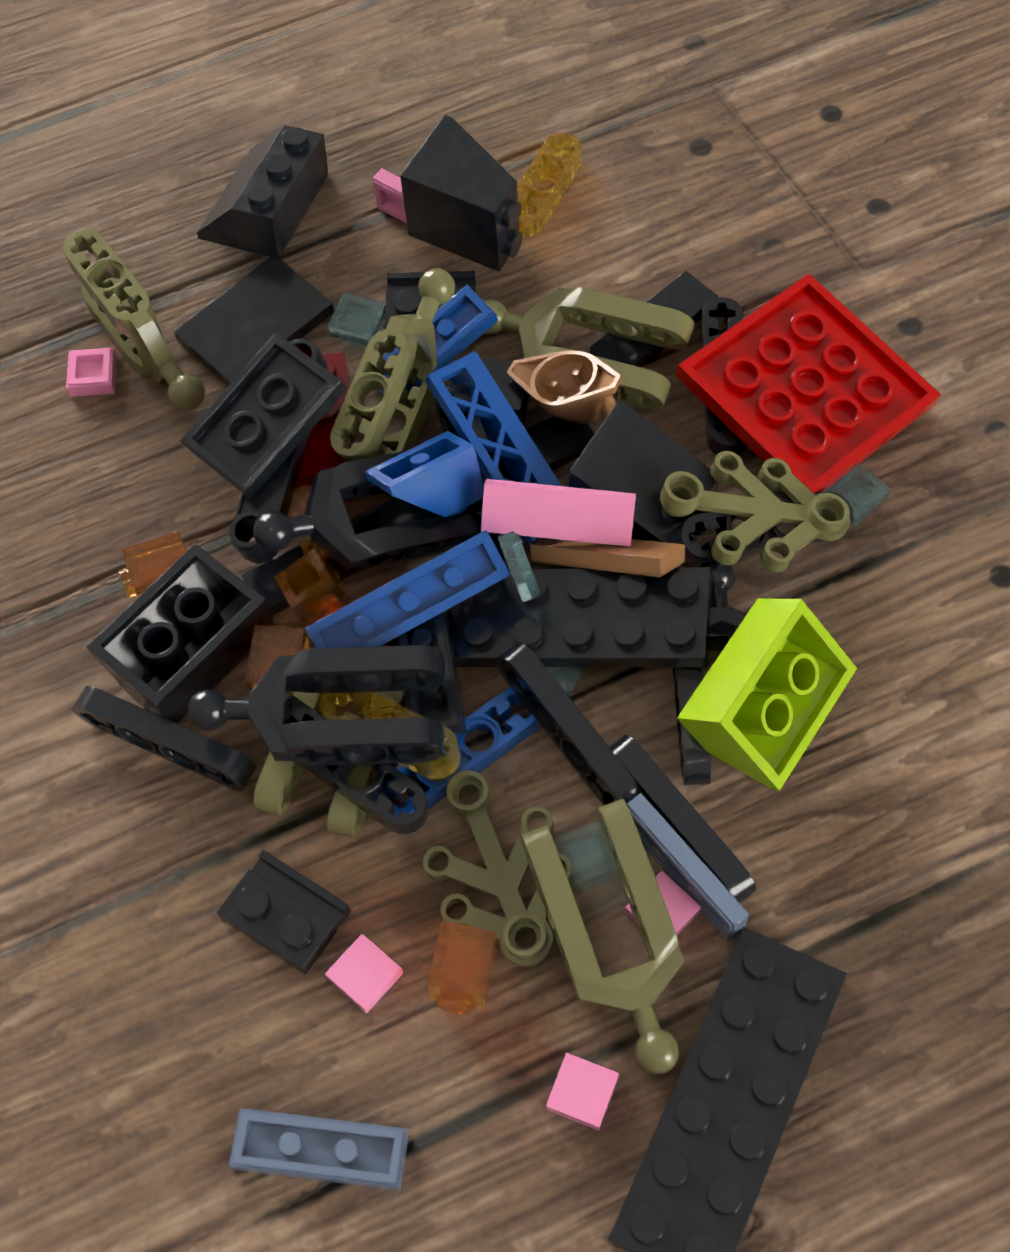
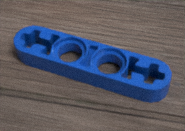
M511 687L465 718L466 733L443 738V755L439 759L447 760L453 767L451 774L446 779L432 781L425 777L423 771L429 762L402 763L396 767L397 770L408 778L415 775L419 786L426 792L424 794L428 809L447 796V785L455 774L465 770L481 772L532 735L540 727V724L530 711L529 717L523 719L520 715L510 718L511 705L516 704L520 708L526 707ZM497 717L498 723L492 718ZM504 722L507 733L506 735L502 734L501 729L499 727V725H501ZM482 729L492 734L494 738L493 743L484 751L476 752L470 750L464 743L467 735L474 730ZM386 786L382 794L385 797L389 793L388 786ZM409 798L406 801V805L401 809L393 804L394 816L396 817L402 811L410 815L414 812L412 798Z

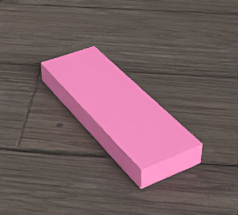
M486 479L484 483L481 532L487 530V532L631 547L636 494Z

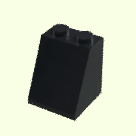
M444 114L400 175L408 235L500 272L508 258H514L517 255L523 240V234L519 232L521 203L518 202L517 181L452 117Z
M618 400L569 471V487L635 493L636 500L631 539L673 543L672 537L675 529L689 517L708 513V511L695 510L692 514L684 517H674L668 514L660 501V492L666 478L671 473L677 471L689 472L701 481L704 490L712 492L718 491L719 482L712 477L710 468L631 406ZM695 531L689 535L691 543L698 541L699 536L695 534Z

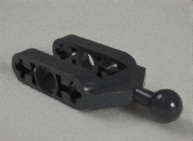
M397 452L352 460L334 468L320 470L313 478L304 515L288 518L281 512L269 511L264 513L255 521L253 536L257 544L263 549L279 551L286 548L292 538L309 535L315 543L344 569L354 567L371 568L446 552L481 533V524L476 511L470 510L457 515H450L446 518L438 516L378 528L355 535L343 501L387 493L369 482L365 471L403 453Z
M713 560L702 563L699 566L710 567L712 574L708 651L723 650L747 615L730 607L728 604L727 591L731 589L735 582V572L732 565H723ZM672 667L676 719L703 680L702 668ZM677 719L683 785L710 784V753L700 745Z
M422 645L305 649L297 652L295 655L278 656L251 691L249 698L226 699L217 690L205 689L198 691L191 697L187 706L188 718L197 728L206 731L219 729L227 720L250 719L275 761H293L303 765L315 766L431 762L443 755L444 727L441 723L427 718L320 720L290 723L292 691L305 693H352L431 690L440 687L444 683L445 655L437 648Z

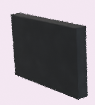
M270 257L173 332L177 342L229 386L275 332L289 342L301 339L334 313V307L328 298L280 258Z
M275 332L184 435L180 442L251 500L342 396L347 387L339 378Z

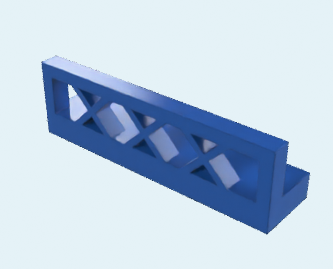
M476 351L427 375L425 379L426 384L460 438L474 445L479 468L486 479L511 481L504 479L498 470L500 459L514 482L562 486ZM449 379L453 385L464 384L471 394L470 402L451 396L443 382ZM462 411L467 412L466 418L463 415ZM474 415L480 417L488 440L477 437L472 429ZM488 452L493 453L492 459L489 456ZM523 536L527 544L540 538Z
M485 530L307 626L305 629L316 648L379 647L511 574L490 535Z

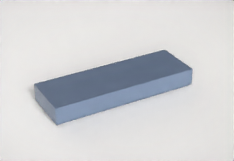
M642 793L627 803L646 850L675 883L702 907L701 912L719 933L730 942L741 934L743 927H746L749 913Z
M240 1108L229 1167L232 1170L401 1191L409 1131L407 1128Z

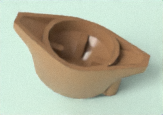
M576 350L559 351L514 360L507 371L511 379L542 409L553 417L575 424H590L596 421L600 414L607 417L616 405L613 394L617 391L622 381L619 373L590 353Z

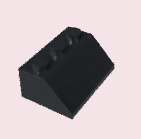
M283 125L250 149L197 232L198 239L279 258L328 176L324 134Z
M194 544L86 647L140 706L178 724L188 714L187 706L191 697L198 691L213 689L276 625L266 598L201 547Z

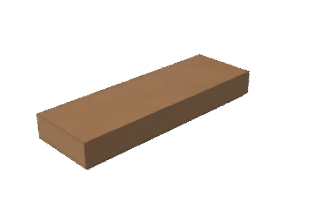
M542 538L530 544L531 559L535 563L662 577L685 562V544L631 539V547L550 538Z

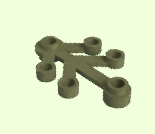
M722 451L716 455L710 469L714 480L724 485L734 484L746 496L706 491L701 481L695 475L685 471L671 473L666 478L660 492V501L664 510L674 517H684L692 514L695 510L749 517V519L733 530H725L717 535L712 545L711 553L713 558L723 565L736 564L747 545L780 522L797 524L798 526L783 538L775 537L766 542L760 554V561L766 569L772 572L786 570L794 554L815 538L825 541L838 540L845 535L850 526V510L847 503L841 497L832 493H821L816 496L791 473L789 465L778 458L767 459L763 463L757 479L744 466L743 460L736 453ZM721 465H726L730 467L732 470H727L723 468ZM769 472L777 474L780 478L772 476ZM782 490L794 503L782 502L772 492ZM722 545H729L735 551L726 550ZM771 552H778L783 556V558H778L774 556Z
M471 770L461 771L450 779L446 790L447 797L453 810L459 815L467 817L487 869L453 856L452 852L444 846L429 848L423 856L422 865L427 875L434 881L442 882L452 879L498 898L506 918L474 907L469 898L460 893L451 894L442 901L440 907L441 916L452 929L461 930L469 927L498 939L502 953L511 963L522 967L537 965L550 954L554 937L552 929L547 922L548 917L538 889L527 910L519 893L521 884L529 869L520 834L531 831L528 828L531 819L543 817L547 820L546 826L552 835L554 831L552 815L546 808L541 806L530 807L523 813L521 817L522 830L507 861L486 810L491 800L487 781L478 772ZM476 791L479 793V798L473 804H464L461 802L464 793ZM558 853L562 864L567 868L566 876L570 884L574 876L572 863L567 856ZM438 856L448 858V865L445 869L434 871L430 868L434 858ZM464 904L467 906V911L462 918L455 920L448 917L449 909L453 905ZM524 932H532L537 936L535 944L526 949L517 945L518 937Z

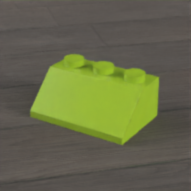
M757 598L677 719L708 753L768 788L780 791L857 670V667L802 599Z

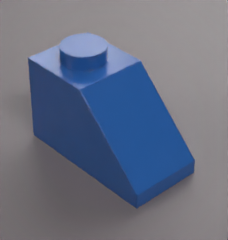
M449 431L365 471L369 482L390 495L445 518L450 515L460 514L466 511L469 505L483 499L484 485L475 447L473 444Z

